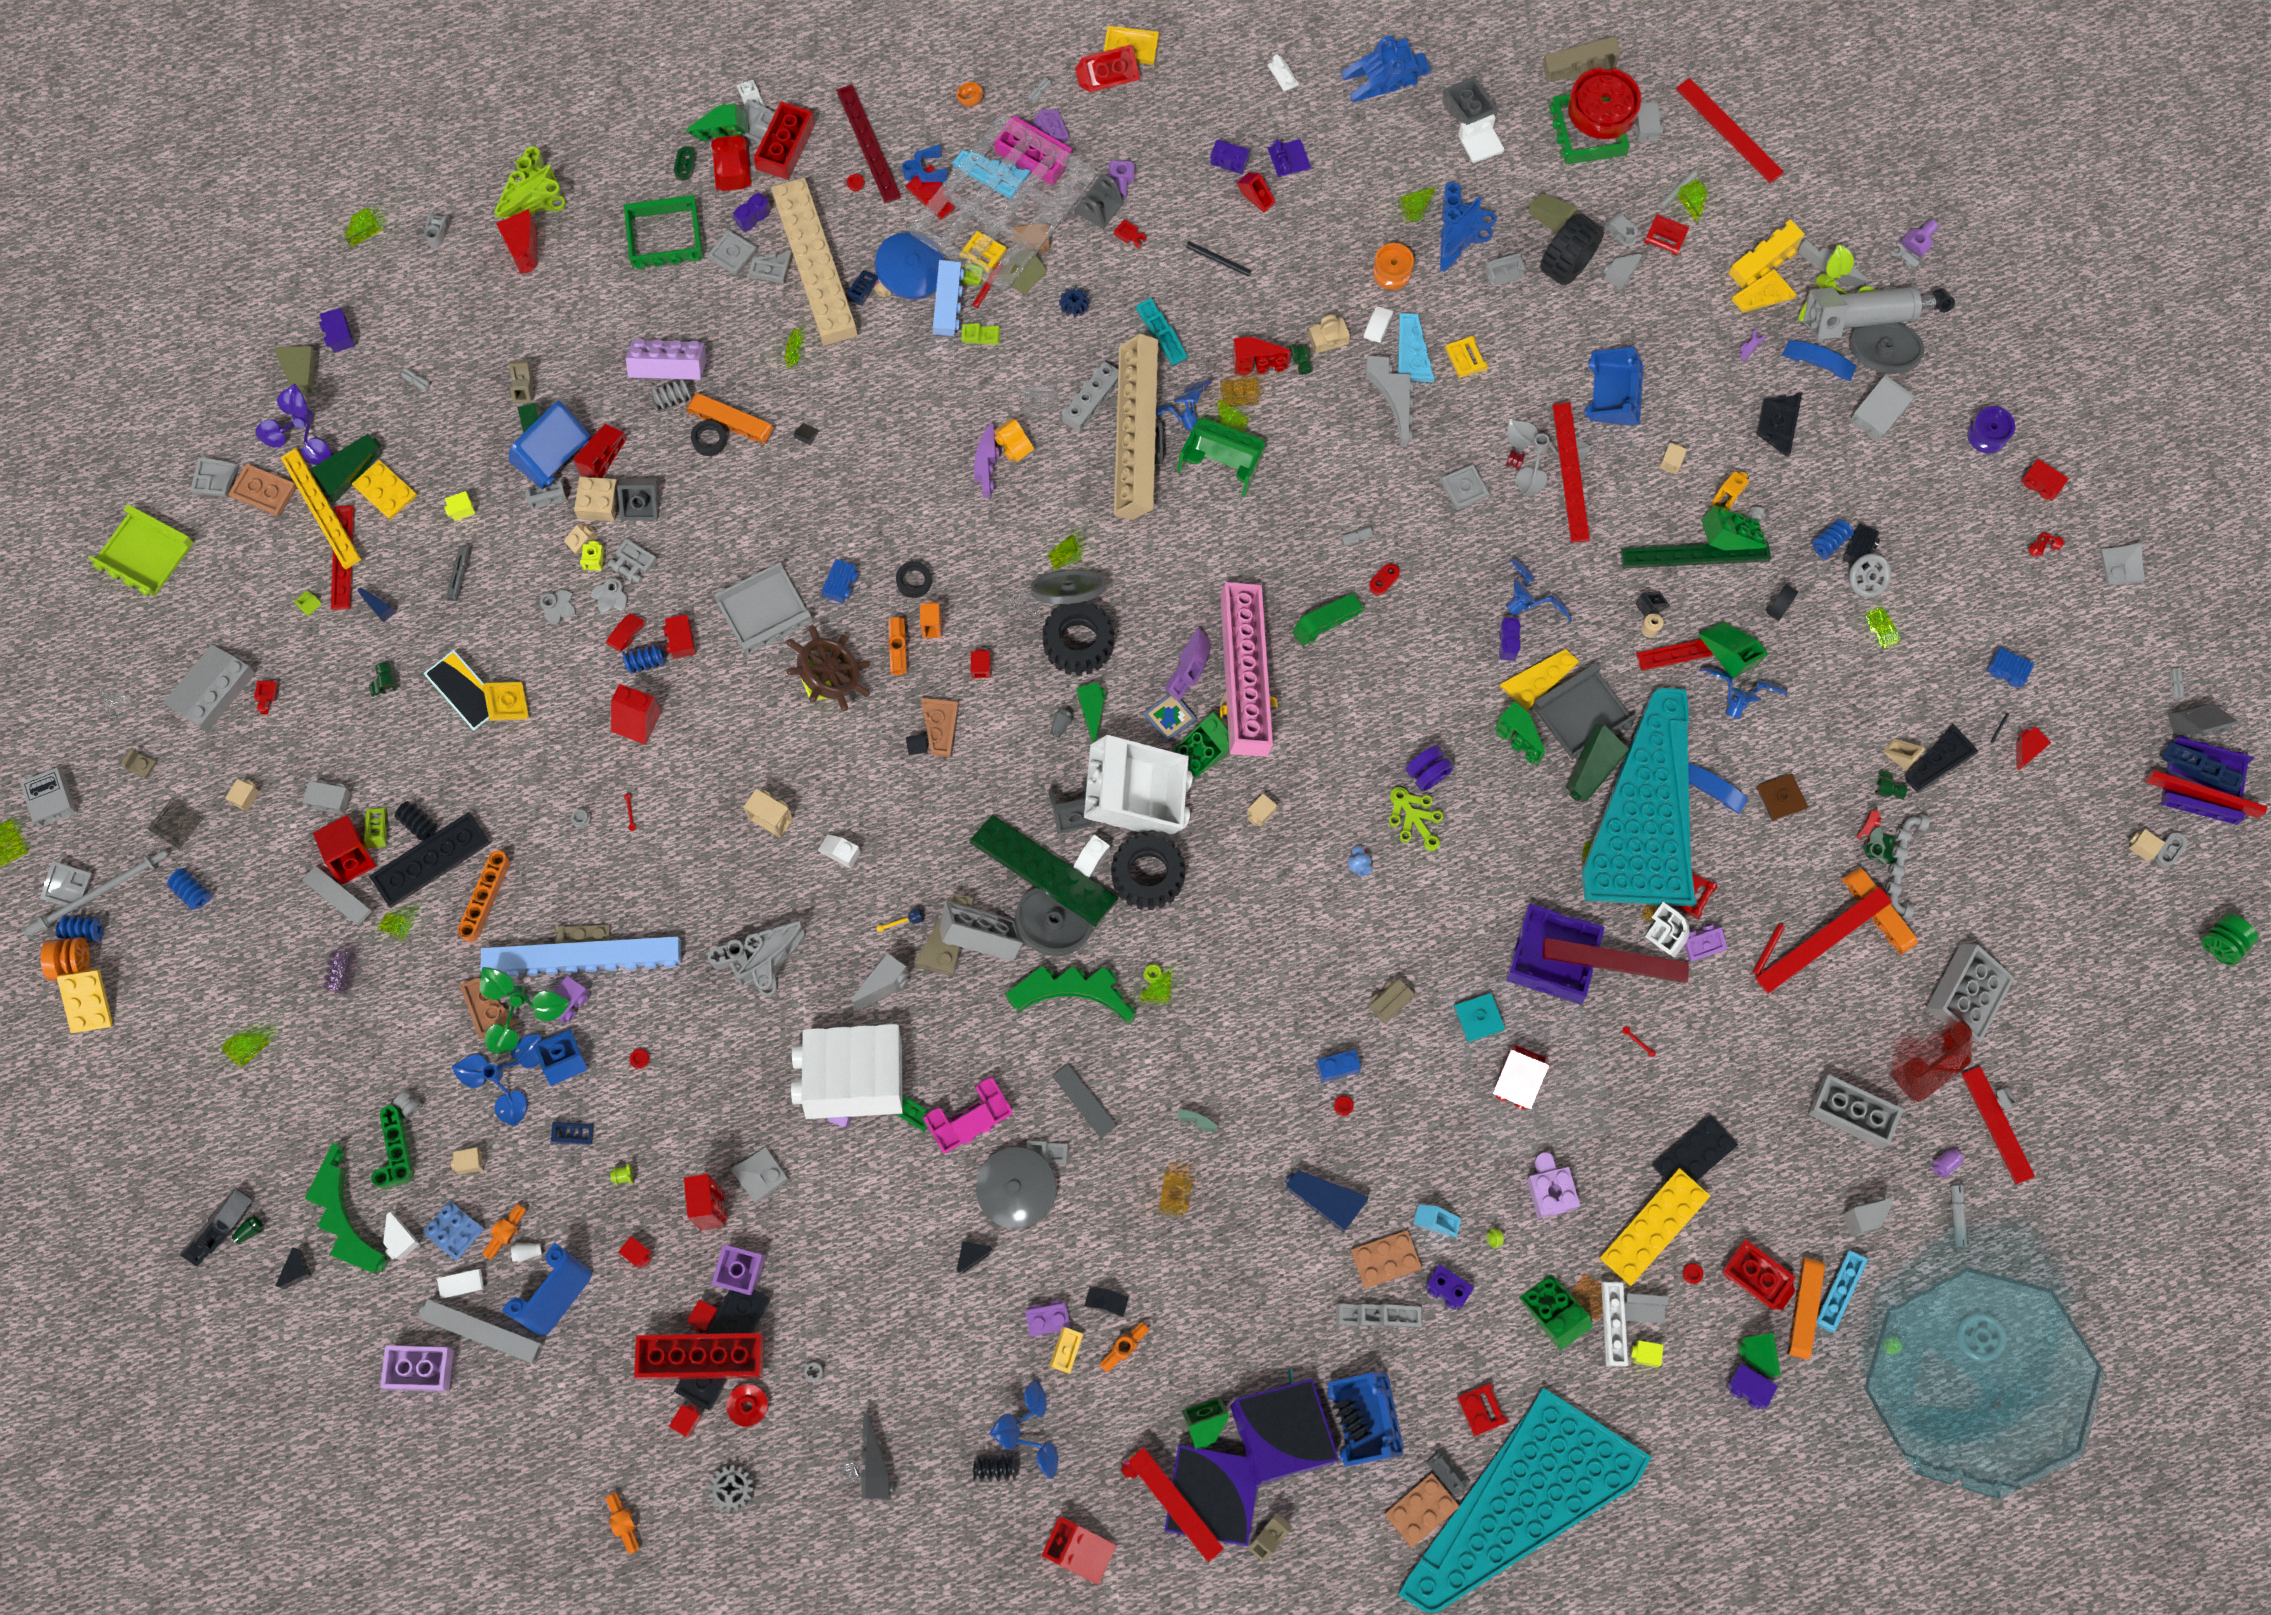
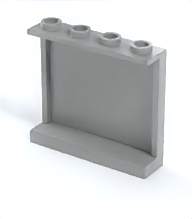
M781 562L771 564L767 569L755 572L749 578L739 580L733 586L721 589L714 595L720 610L746 656L813 623L809 611L806 610Z

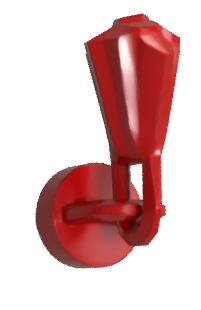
M2043 532L2034 543L2028 546V551L2031 556L2038 557L2044 554L2047 543L2052 545L2051 549L2054 551H2060L2065 541L2062 540L2061 536L2056 538L2047 532Z

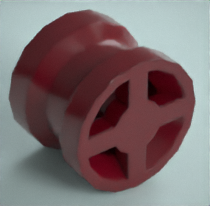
M1512 449L1505 466H1512L1515 470L1519 471L1526 454H1519L1516 450Z

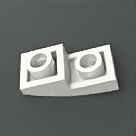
M753 80L737 85L744 105L747 99L765 107Z
M1377 306L1363 338L1381 343L1394 311Z
M481 1269L437 1278L441 1299L484 1289Z

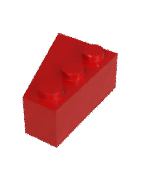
M604 424L574 457L573 461L579 474L587 478H603L627 440L624 432Z

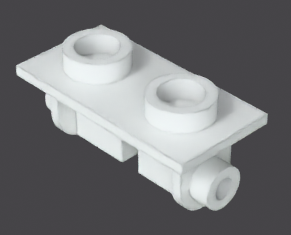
M1275 55L1273 62L1267 66L1282 90L1285 92L1298 86V81L1284 59L1279 55Z

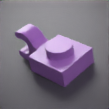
M1757 329L1753 331L1751 341H1746L1740 349L1742 351L1740 358L1744 361L1749 358L1758 345L1762 344L1766 338V335H1763L1762 338L1756 337Z

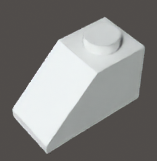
M827 835L818 849L822 854L850 869L861 853L857 845L842 837Z
M1094 835L1082 850L1073 868L1090 878L1110 853V845Z
M391 1212L387 1214L383 1244L387 1247L385 1252L392 1259L402 1260L420 1243L395 1214Z

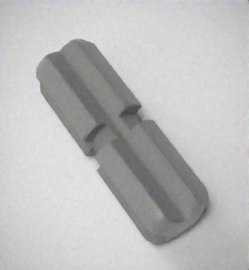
M1044 77L1037 84V87L1028 94V101L1034 104L1042 96L1041 93H1044L1051 86V81Z
M405 368L401 372L404 379L412 384L415 383L420 389L427 391L430 388V382L420 375L417 376L412 370Z
M1366 527L1356 532L1344 534L1341 536L1344 545L1357 542L1358 539L1363 540L1372 537L1373 532L1371 527Z
M2173 668L2170 670L2171 684H2173L2172 696L2175 700H2182L2185 697L2184 685L2181 684L2183 682L2182 669Z

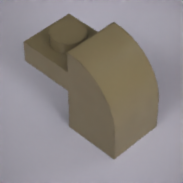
M510 360L509 368L512 378L510 392L512 402L531 403L533 398V373L530 372L528 360Z
M1276 1513L1248 1550L1265 1563L1293 1526Z

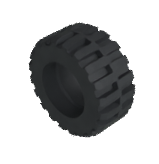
M1584 214L1572 216L1561 227L1547 247L1541 259L1540 268L1542 272L1560 285L1570 284L1580 275L1599 248L1604 236L1603 228Z
M1087 601L1069 605L1061 604L1059 610L1055 608L1051 611V616H1047L1042 631L1044 652L1048 656L1049 662L1051 664L1055 663L1056 669L1061 671L1063 668L1066 674L1071 675V672H1076V676H1081V672H1086L1087 675L1091 674L1092 669L1095 668L1098 671L1102 668V663L1106 664L1108 662L1109 655H1112L1114 628L1111 625L1110 617L1105 615V611L1102 608L1098 610L1096 604L1091 603L1088 605ZM1072 626H1086L1096 634V641L1087 649L1072 650L1061 642L1062 633Z
M1143 833L1137 834L1135 839L1131 836L1127 839L1126 844L1122 843L1118 847V852H1115L1111 865L1113 887L1115 891H1118V896L1122 900H1126V904L1130 906L1133 904L1137 905V909L1143 910V907H1148V910H1154L1155 906H1158L1159 909L1163 908L1165 903L1168 902L1170 904L1174 901V897L1178 896L1181 892L1185 879L1184 857H1181L1180 849L1174 847V842L1170 839L1166 841L1163 835L1159 834V837H1154V833H1148V836H1143ZM1142 857L1157 858L1166 867V877L1161 883L1154 886L1140 885L1130 876L1132 863Z

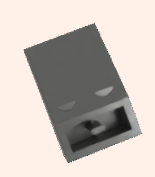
M2214 703L2168 713L2174 734L2182 735V737L2208 736L2216 731L2231 730L2232 725L2239 724L2238 720Z

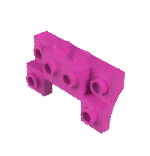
M992 1076L974 1085L981 1100L949 1119L945 1117L939 1106L922 1116L943 1154L963 1143H970L975 1139L976 1135L981 1132H989L993 1125L1014 1114Z

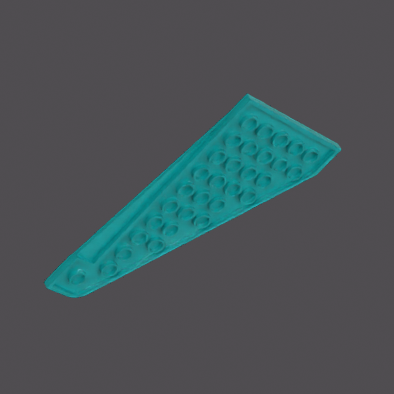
M1660 688L1648 699L1630 745V751L1627 753L1581 871L1585 901L1661 905L1664 902L1667 905L1693 906L1696 904L1691 870L1687 734L1689 707L1687 691L1685 689Z
M1542 1388L1532 1407L1412 1570L1398 1596L1423 1612L1435 1613L1441 1611L1635 1487L1652 1457L1553 1393Z

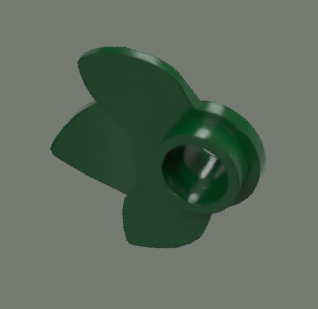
M1881 827L1872 830L1869 842L1864 848L1865 855L1870 860H1878L1886 865L1896 862L1897 858L1893 857L1891 852L1896 838L1889 835L1883 836Z

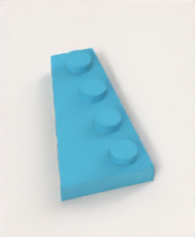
M964 150L953 161V167L1011 200L1031 174V171L1028 169L1021 170L1014 165L1001 164L998 160H988L984 156Z
M1400 313L1398 374H1410V381L1434 382V375L1431 370L1430 359H1428L1418 314Z

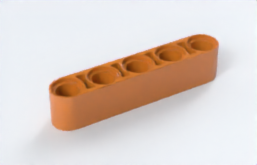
M698 393L693 395L686 408L689 414H696L698 418L718 422L723 428H729L730 431L739 435L741 433L746 438L755 442L756 440L763 443L762 445L766 444L774 430L772 425L761 419Z
M501 850L493 851L489 855L459 924L458 934L466 942H475L479 938L509 868L510 860ZM499 858H503V862L497 865L496 861ZM491 876H496L494 881L488 882ZM488 893L486 899L480 900L483 894ZM476 911H481L478 917L473 918V914ZM468 929H473L470 935L465 936Z
M1860 867L1842 878V882L1847 884L1851 894L1855 899L1858 898L1859 901L1878 888ZM1891 904L1872 917L1879 930L1886 934L1885 937L1889 943L1896 947L1898 954L1902 955L1918 944L1916 936Z
M1803 1257L1801 1263H1803L1802 1271H1799L1798 1283H1800L1799 1291L1796 1290L1795 1303H1797L1796 1310H1793L1791 1322L1793 1323L1792 1331L1790 1330L1788 1342L1790 1343V1349L1787 1351V1355L1809 1360L1813 1349L1825 1262Z

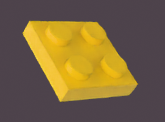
M522 682L485 683L483 685L489 721L525 720L529 717Z

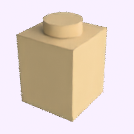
M1670 443L1660 469L1677 475L1687 449L1679 444Z
M237 779L225 799L230 804L248 811L259 791L255 788L256 785L246 779L243 782Z
M1262 794L1248 808V820L1252 824H1258L1262 827L1276 812L1277 805L1265 794Z
M2144 829L2141 833L2136 832L2130 839L2132 844L2129 849L2149 862L2156 857L2165 842Z
M472 1148L453 1152V1158H451L452 1170H455L459 1175L483 1171L481 1150Z

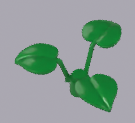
M482 968L479 984L482 995L491 1000H498L503 995L505 997L509 996V1003L511 1004L505 1026L495 1023L486 1031L485 1043L488 1050L492 1053H506L517 1046L519 1042L518 1033L514 1029L508 1028L515 1007L522 1006L526 1001L531 1009H535L534 1015L537 1019L552 1021L560 1017L569 1005V999L548 990L538 992L533 997L532 1004L529 996L526 995L525 988L514 986V981L509 975L494 968Z

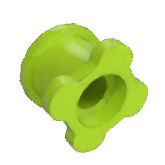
M626 1163L625 1167L617 1168V1166H614L613 1170L610 1171L611 1182H615L616 1186L627 1182L632 1185V1165Z

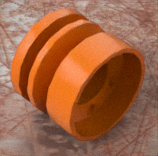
M83 937L67 938L65 941L62 939L47 940L43 943L40 955L41 967L48 981H58L57 976L61 974L90 970V949Z

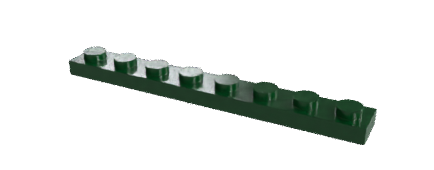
M1766 542V548L1722 550L1708 544L1622 548L1620 551L1622 568L1769 562L1771 560L1769 542Z

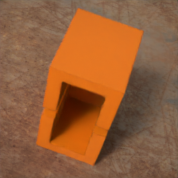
M929 601L925 602V604H920L922 637L941 638L942 617L939 603Z

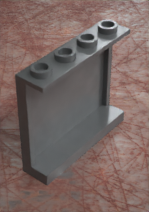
M1597 663L1535 700L1532 706L1571 760L1579 759L1595 724L1605 725L1615 736H1618V731L1630 729L1637 717L1635 714L1633 716L1629 714L1599 674L1601 668Z

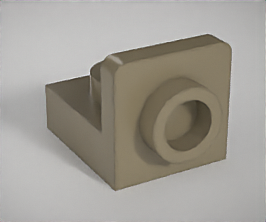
M130 749L124 755L121 766L127 771L147 779L157 762Z

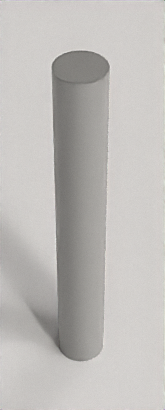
M1692 170L1658 205L1664 209L1698 175L1697 172Z

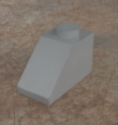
M1635 254L1615 258L1612 264L1608 263L1603 272L1606 274L1604 280L1623 290L1640 264L1643 255Z

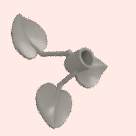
M1510 419L1507 429L1510 444L1519 450L1527 448L1528 445H1534V449L1537 452L1535 468H1523L1516 476V483L1522 494L1526 496L1535 495L1541 492L1547 484V474L1544 471H1537L1540 455L1546 453L1549 447L1556 455H1559V453L1552 445V442H1549V437L1543 433L1538 434V430L1533 424ZM1576 440L1580 464L1590 451L1591 446L1583 441Z

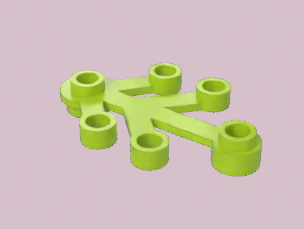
M1402 787L1394 788L1390 793V800L1394 807L1392 816L1389 818V825L1393 828L1400 825L1401 819L1399 814L1402 807L1406 812L1403 831L1399 836L1400 841L1408 843L1411 840L1410 830L1413 822L1425 840V849L1436 851L1440 841L1436 836L1430 834L1420 818L1438 824L1443 819L1442 812L1434 811L1432 813L1413 809L1409 803L1429 808L1432 804V798L1428 795L1423 797L1409 795L1408 791ZM1402 794L1403 798L1399 799L1396 795ZM1427 799L1430 803L1424 804L1423 800ZM1434 815H1439L1440 819L1436 820ZM1397 819L1398 823L1394 824L1391 820ZM1407 834L1409 838L1404 839L1402 835ZM1429 840H1434L1436 844L1431 845Z

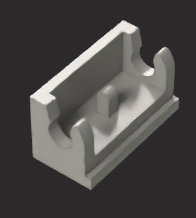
M1517 253L1486 262L1484 271L1491 287L1525 277L1523 270L1526 269L1521 254Z
M561 479L557 480L558 484L545 487L543 490L540 488L530 491L529 488H526L525 494L530 509L533 510L567 501Z

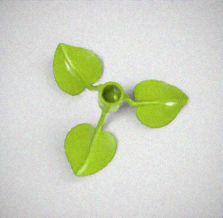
M1837 244L1835 251L1827 262V274H1820L1816 279V285L1819 289L1833 287L1843 294H1850L1837 287L1834 280L1840 279L1841 275H1848L1853 269L1854 257L1848 249ZM1864 286L1857 293L1876 290L1871 286ZM1807 301L1799 313V321L1804 320Z

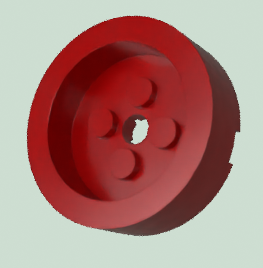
M1602 67L1591 69L1583 73L1573 85L1568 102L1569 117L1579 131L1592 138L1607 140L1620 137L1627 133L1635 124L1641 107V91L1634 79L1621 70L1615 68L1608 70L1602 69ZM1602 97H1608L1610 101L1602 102Z

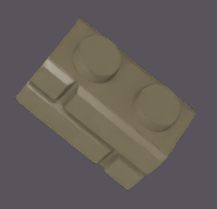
M1399 978L1395 982L1390 980L1384 986L1385 991L1381 995L1377 993L1370 999L1369 1009L1385 1025L1415 996Z

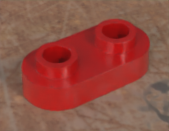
M1391 563L1384 565L1370 580V591L1375 595L1384 594L1398 580L1400 575L1398 566ZM1388 570H1392L1394 573L1390 574Z

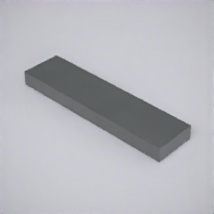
M1068 1064L1052 1076L1101 1139L1117 1127Z

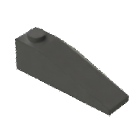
M863 1413V1443H865V1448L862 1451V1459L865 1469L861 1470V1499L865 1501L890 1500V1495H894V1482H890V1476L870 1415Z

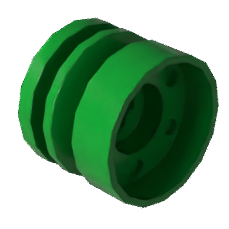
M2225 913L2214 924V927L2202 937L2201 943L2203 948L2213 954L2219 962L2228 966H2235L2245 956L2246 952L2256 944L2259 937L2257 931L2246 920L2237 915Z

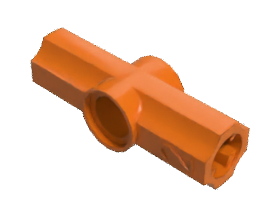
M892 617L888 619L890 673L903 675L907 673L905 619ZM895 644L902 645L900 648H893Z

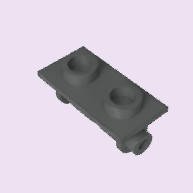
M1443 1449L1427 1462L1454 1496L1470 1483Z

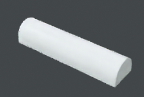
M1601 1282L1606 1366H1628L1623 1282Z

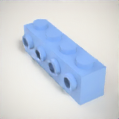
M939 260L933 334L954 336L955 330L959 329V319H956V313L960 314L961 303L957 302L958 297L962 296V286H959V280H963L964 269H960L961 262Z

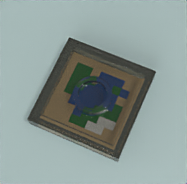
M171 798L149 826L148 830L180 850L202 822L203 818Z

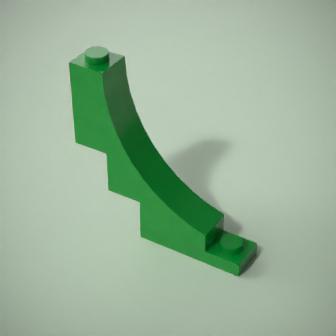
M332 1143L305 1200L326 1208L317 1227L338 1236L329 1255L379 1275L387 1266L388 1261L386 1259L388 1256L369 1246L357 1233L350 1221L344 1201L345 1171L336 1167L337 1164L343 1161L345 1149Z

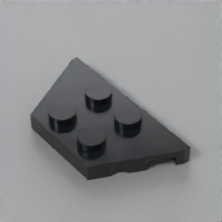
M1801 392L1788 397L1783 395L1778 398L1764 399L1761 406L1756 435L1786 457H1789L1791 454L1803 394Z

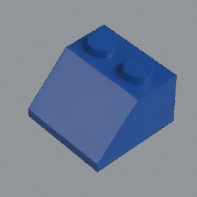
M571 1029L533 1045L542 1071L550 1086L588 1070Z

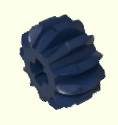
M1074 286L1072 290L1066 288L1065 293L1060 295L1059 305L1062 313L1066 312L1067 317L1073 313V317L1076 318L1077 313L1082 316L1083 311L1087 312L1089 299L1087 298V293L1082 292L1081 287L1078 290H1075Z

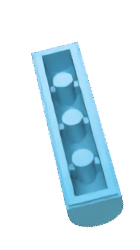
M1851 1250L1848 1251L1817 1318L1816 1325L1835 1333L1868 1262V1258Z

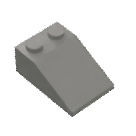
M887 953L851 998L854 1009L858 1011L897 992L900 987L903 989L909 982L907 967Z

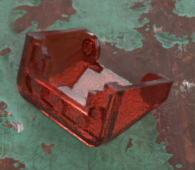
M1964 1019L1941 1034L1944 1038V1044L1940 1049L1945 1054L1930 1066L1923 1059L1915 1057L1890 1074L1912 1101L1921 1102L1972 1062V1030Z

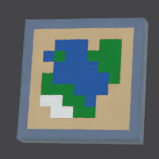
M1170 694L1143 713L1167 743L1197 721L1196 717L1181 700H1175Z

